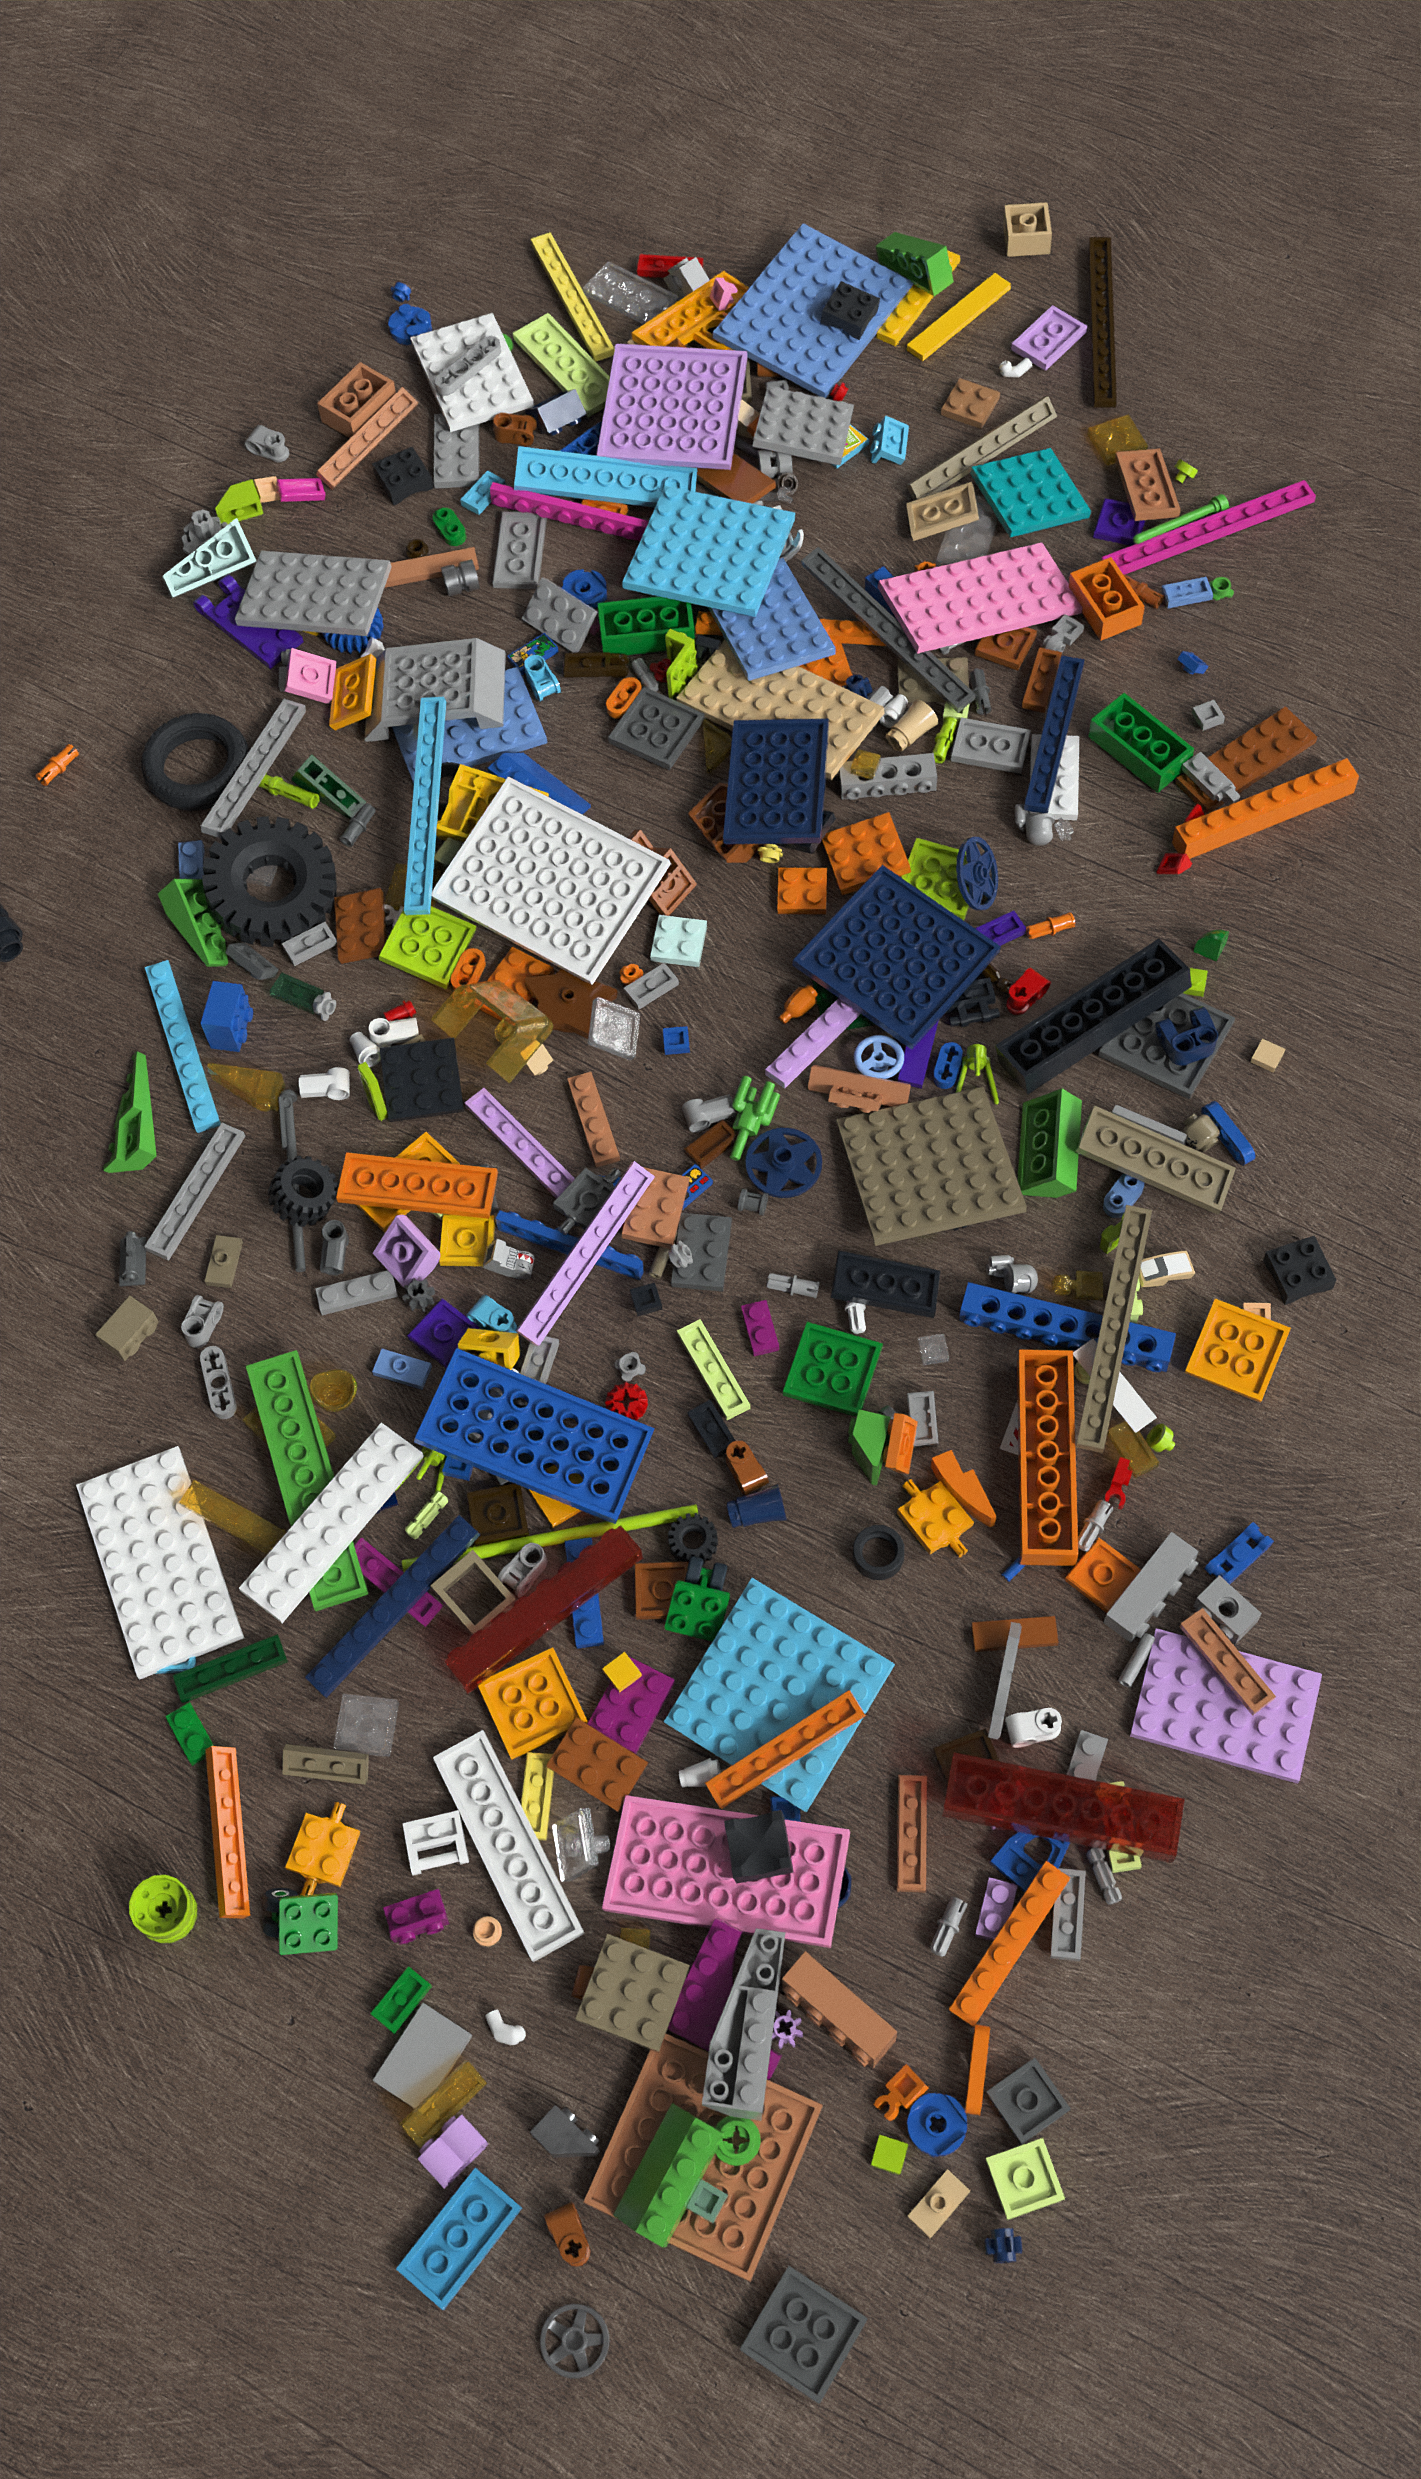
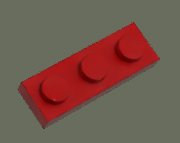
M640 254L637 276L665 278L670 274L668 271L670 268L685 258L690 261L695 257ZM697 258L703 268V258Z

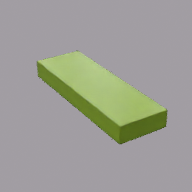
M364 1062L358 1065L360 1078L369 1105L377 1118L382 1121L388 1118L385 1103L376 1077L368 1064Z

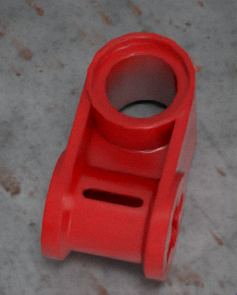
M1028 968L1011 985L1009 998L1006 1003L1007 1010L1014 1015L1026 1013L1037 1000L1046 994L1051 982L1032 968Z

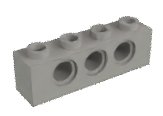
M934 753L846 761L838 771L842 800L895 794L904 795L916 792L927 793L936 791L937 787Z

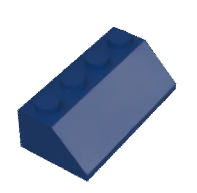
M504 753L487 768L489 774L504 779L510 777L528 787L547 792L549 798L582 815L591 807V804L524 753Z

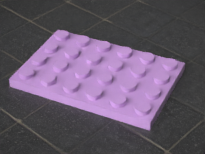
M1156 1628L1154 1634L1156 1639L1152 1644L1130 1737L1298 1784L1322 1674L1239 1651L1276 1696L1272 1702L1252 1716L1188 1637Z

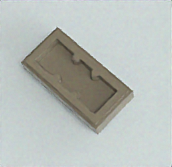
M216 1235L204 1281L206 1285L232 1288L243 1244L241 1238Z

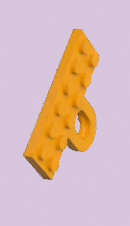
M723 271L633 331L632 340L639 345L666 347L675 339H679L684 345L694 339L707 349L733 350L713 339V334L707 330L719 326L749 287ZM715 278H724L726 282L734 284L738 290L737 293H731L734 303L728 304L726 310H718L710 298Z

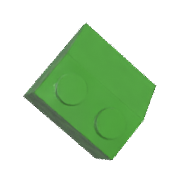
M859 1409L857 1418L852 1417L850 1422L848 1443L852 1444V1454L870 1483L877 1486L883 1464L884 1449L888 1445L890 1437L888 1435V1425L891 1417Z

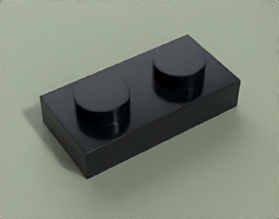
M711 1400L687 1412L688 1418L714 1459L726 1453L728 1445L736 1441Z

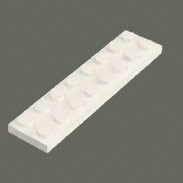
M380 1423L244 1581L239 1590L279 1622L283 1623L424 1457L423 1453L383 1423Z
M482 1730L434 1756L433 1759L531 1960L535 1962L585 1934L486 1733Z

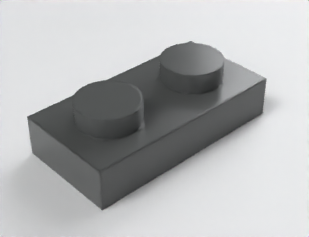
M245 942L228 945L225 953L233 958L237 965L243 966L255 979L263 980L276 976L278 968Z

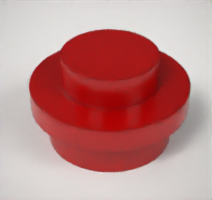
M842 382L840 386L838 384L835 385L830 394L833 397L832 400L839 402L844 399L849 388L844 386L845 383Z

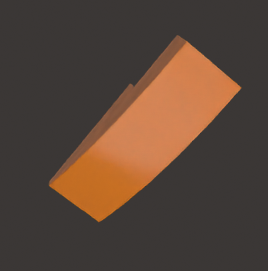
M952 1450L933 1457L931 1469L938 1481L945 1485L961 1507L988 1527L995 1526L996 1514L974 1470L963 1473Z

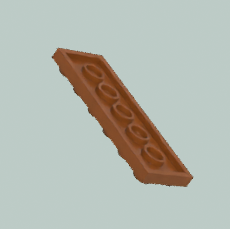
M1285 706L1209 756L1208 759L1234 784L1235 790L1239 794L1315 744L1317 736ZM1185 773L1176 778V784L1196 805H1201L1205 814L1211 813L1224 804L1222 800L1217 801L1215 799L1213 801Z

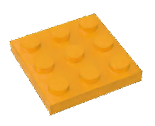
M1214 1299L1185 1373L1261 1403L1291 1328Z
M553 1647L477 1682L511 1760L565 1735L576 1717L586 1724L588 1723Z

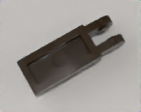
M610 652L565 653L564 678L610 677V675L614 678H625L629 674V669L625 666L629 664V657L627 654H610Z

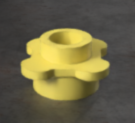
M765 844L764 847H758L760 860L763 862L777 863L779 858L783 856V853H781L782 849L778 848L777 845Z

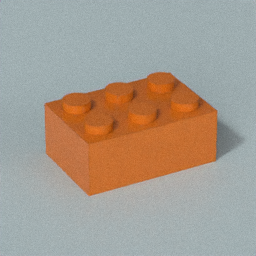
M1112 557L1070 573L1068 587L1082 606V614L1100 641L1142 625L1145 606Z

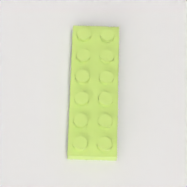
M549 313L513 333V339L562 391L576 389L587 417L605 408L610 376Z

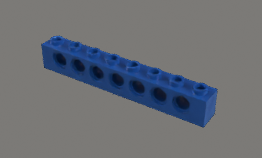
M968 1282L959 1321L971 1327L982 1326L990 1328L995 1333L1006 1332L1014 1334L1023 1340H1039L1047 1346L1059 1345L1067 1347L1070 1351L1075 1352L1091 1340L1086 1334L1094 1333L1099 1338L1103 1315ZM986 1307H990L994 1309L995 1312L986 1313L983 1311V1309ZM1017 1314L1021 1318L1015 1320L1011 1319L1008 1315ZM1042 1320L1046 1325L1039 1326L1034 1321ZM1130 1322L1121 1363L1128 1366H1143L1152 1372H1167L1176 1333ZM1066 1326L1071 1328L1072 1331L1063 1332L1060 1328ZM1147 1346L1151 1351L1143 1352L1138 1347Z

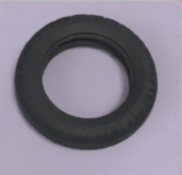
M207 713L181 715L161 725L146 742L141 759L143 778L149 790L168 806L188 811L209 809L215 805L249 753V748L242 733L232 723L222 717ZM196 739H208L221 744L227 750L228 757L224 768L218 775L206 782L193 785L180 784L171 780L164 773V764L168 755L185 742Z

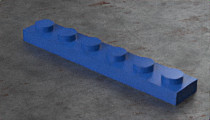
M499 1210L496 1216L499 1231L567 1255L579 1239L568 1233L563 1235V1232L560 1233L558 1228H555V1230L551 1229L540 1221L523 1219L515 1212L509 1211L506 1213ZM610 1246L606 1247L595 1265L640 1280L644 1273L643 1262L637 1256L616 1252Z

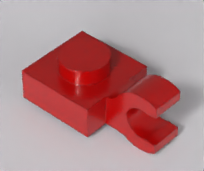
M1122 1457L1119 1458L1110 1489L1104 1498V1501L1108 1503L1110 1498H1118L1120 1501L1118 1509L1120 1510L1124 1507L1126 1501L1122 1486L1129 1485L1133 1472L1128 1469L1130 1460Z

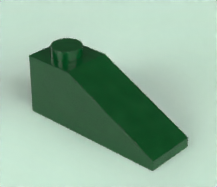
M312 754L291 778L300 788L318 794L321 803L349 819L353 818L366 803L363 798Z

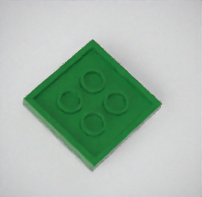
M807 1322L783 1390V1396L857 1417L859 1409H863L883 1343Z

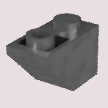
M555 2105L530 2131L532 2136L554 2158L597 2156L600 2153L596 2146L599 2140L587 2128L582 2132L574 2124L578 2119L566 2107L560 2110Z

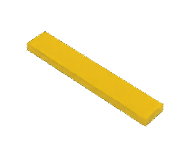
M994 273L907 344V351L921 361H924L1011 289V283Z

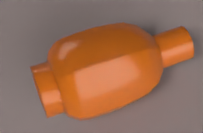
M808 984L805 987L796 989L784 1004L785 1011L778 1017L779 1020L786 1024L791 1018H799L807 1013L816 1003L815 997L818 995L816 990Z

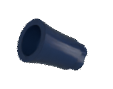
M778 1484L727 1502L732 1528L742 1524L743 1527L771 1521H787Z

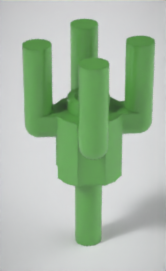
M742 1076L732 1102V1108L738 1111L733 1129L739 1133L730 1155L731 1159L739 1161L748 1136H757L760 1125L768 1126L771 1123L780 1098V1094L773 1092L775 1084L772 1082H765L757 1103L753 1101L757 1089L750 1086L752 1079L748 1076Z

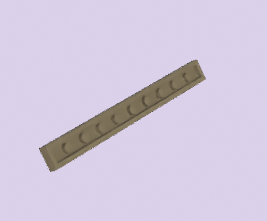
M1126 1205L1078 1434L1077 1448L1099 1453L1104 1451L1152 1210L1130 1205Z

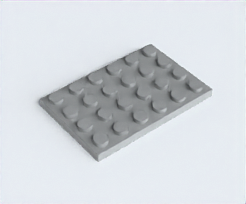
M261 551L235 618L237 626L367 636L392 567L390 560Z

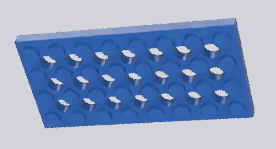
M456 1348L416 1434L414 1443L616 1524L655 1428ZM471 1377L478 1382V1385L470 1388L463 1383V1380ZM494 1387L499 1388L503 1395L494 1398L489 1395L488 1390ZM515 1398H523L527 1401L528 1405L524 1408H518L514 1405L513 1400ZM463 1400L467 1403L468 1407L464 1410H458L453 1406V1402ZM540 1408H548L551 1410L552 1416L543 1418L538 1414V1410ZM488 1410L492 1413L493 1417L490 1420H482L478 1416V1412ZM565 1418H573L577 1422V1426L568 1428L563 1424V1420ZM512 1420L516 1422L518 1428L512 1431L504 1428L503 1422ZM447 1422H451L457 1426V1431L448 1433L442 1426ZM590 1428H597L601 1431L602 1436L600 1438H592L588 1434V1430ZM537 1430L542 1434L543 1438L534 1441L529 1438L528 1432ZM475 1432L480 1434L483 1440L479 1443H472L468 1439V1435ZM615 1438H622L626 1441L627 1446L625 1448H617L614 1446L613 1440ZM561 1440L567 1444L568 1448L564 1451H559L554 1448L553 1443ZM503 1443L507 1446L508 1450L505 1453H497L494 1451L493 1445ZM586 1450L592 1454L593 1458L590 1461H583L579 1458L578 1453ZM528 1453L533 1461L524 1464L519 1461L518 1455ZM608 1460L613 1461L617 1465V1470L608 1471L604 1468L603 1463ZM547 1463H552L556 1465L558 1471L554 1474H549L544 1471L543 1466ZM572 1473H577L582 1477L583 1482L573 1484L569 1481L568 1476ZM598 1483L604 1484L608 1492L606 1494H598L594 1491L593 1486Z

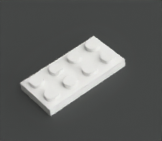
M1032 734L1030 780L1041 734ZM1079 736L1066 737L1048 812L1055 816V820H1077ZM1029 811L1030 816L1043 814Z

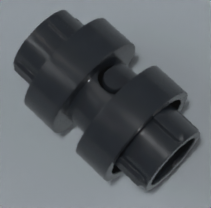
M0 903V962H9L15 959L23 950L21 942L23 932L16 922L9 917L8 912Z

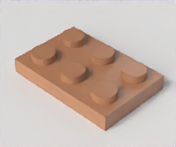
M643 1167L655 1177L626 1218L622 1238L671 1249L675 1241L690 1177Z

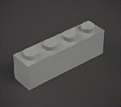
M1171 1532L1106 1614L1104 1624L1130 1643L1136 1636L1141 1638L1150 1626L1147 1623L1152 1615L1157 1618L1165 1608L1166 1604L1163 1601L1168 1595L1173 1597L1182 1586L1180 1579L1184 1574L1190 1576L1198 1565V1562L1195 1560L1199 1551Z

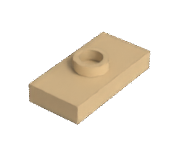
M947 2169L907 2218L931 2239L970 2193V2190Z

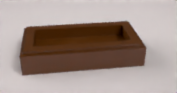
M722 1119L684 1148V1153L700 1169H703L734 1145L738 1134Z

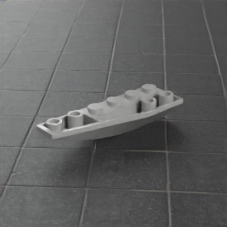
M758 1928L755 1930L710 2043L702 2106L731 2117L762 2120L786 1932Z

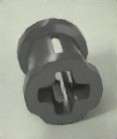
M742 1189L739 1197L738 1211L745 1209L759 1212V1215L764 1216L768 1202V1193L760 1195L748 1192L747 1189Z

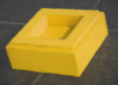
M625 1652L602 1668L619 1693L642 1676L639 1669Z

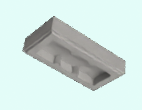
M934 1391L907 1393L909 1417L918 1421L914 1447L939 1445Z

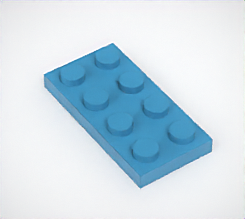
M474 2168L396 2270L444 2311L522 2210V2207L479 2170Z

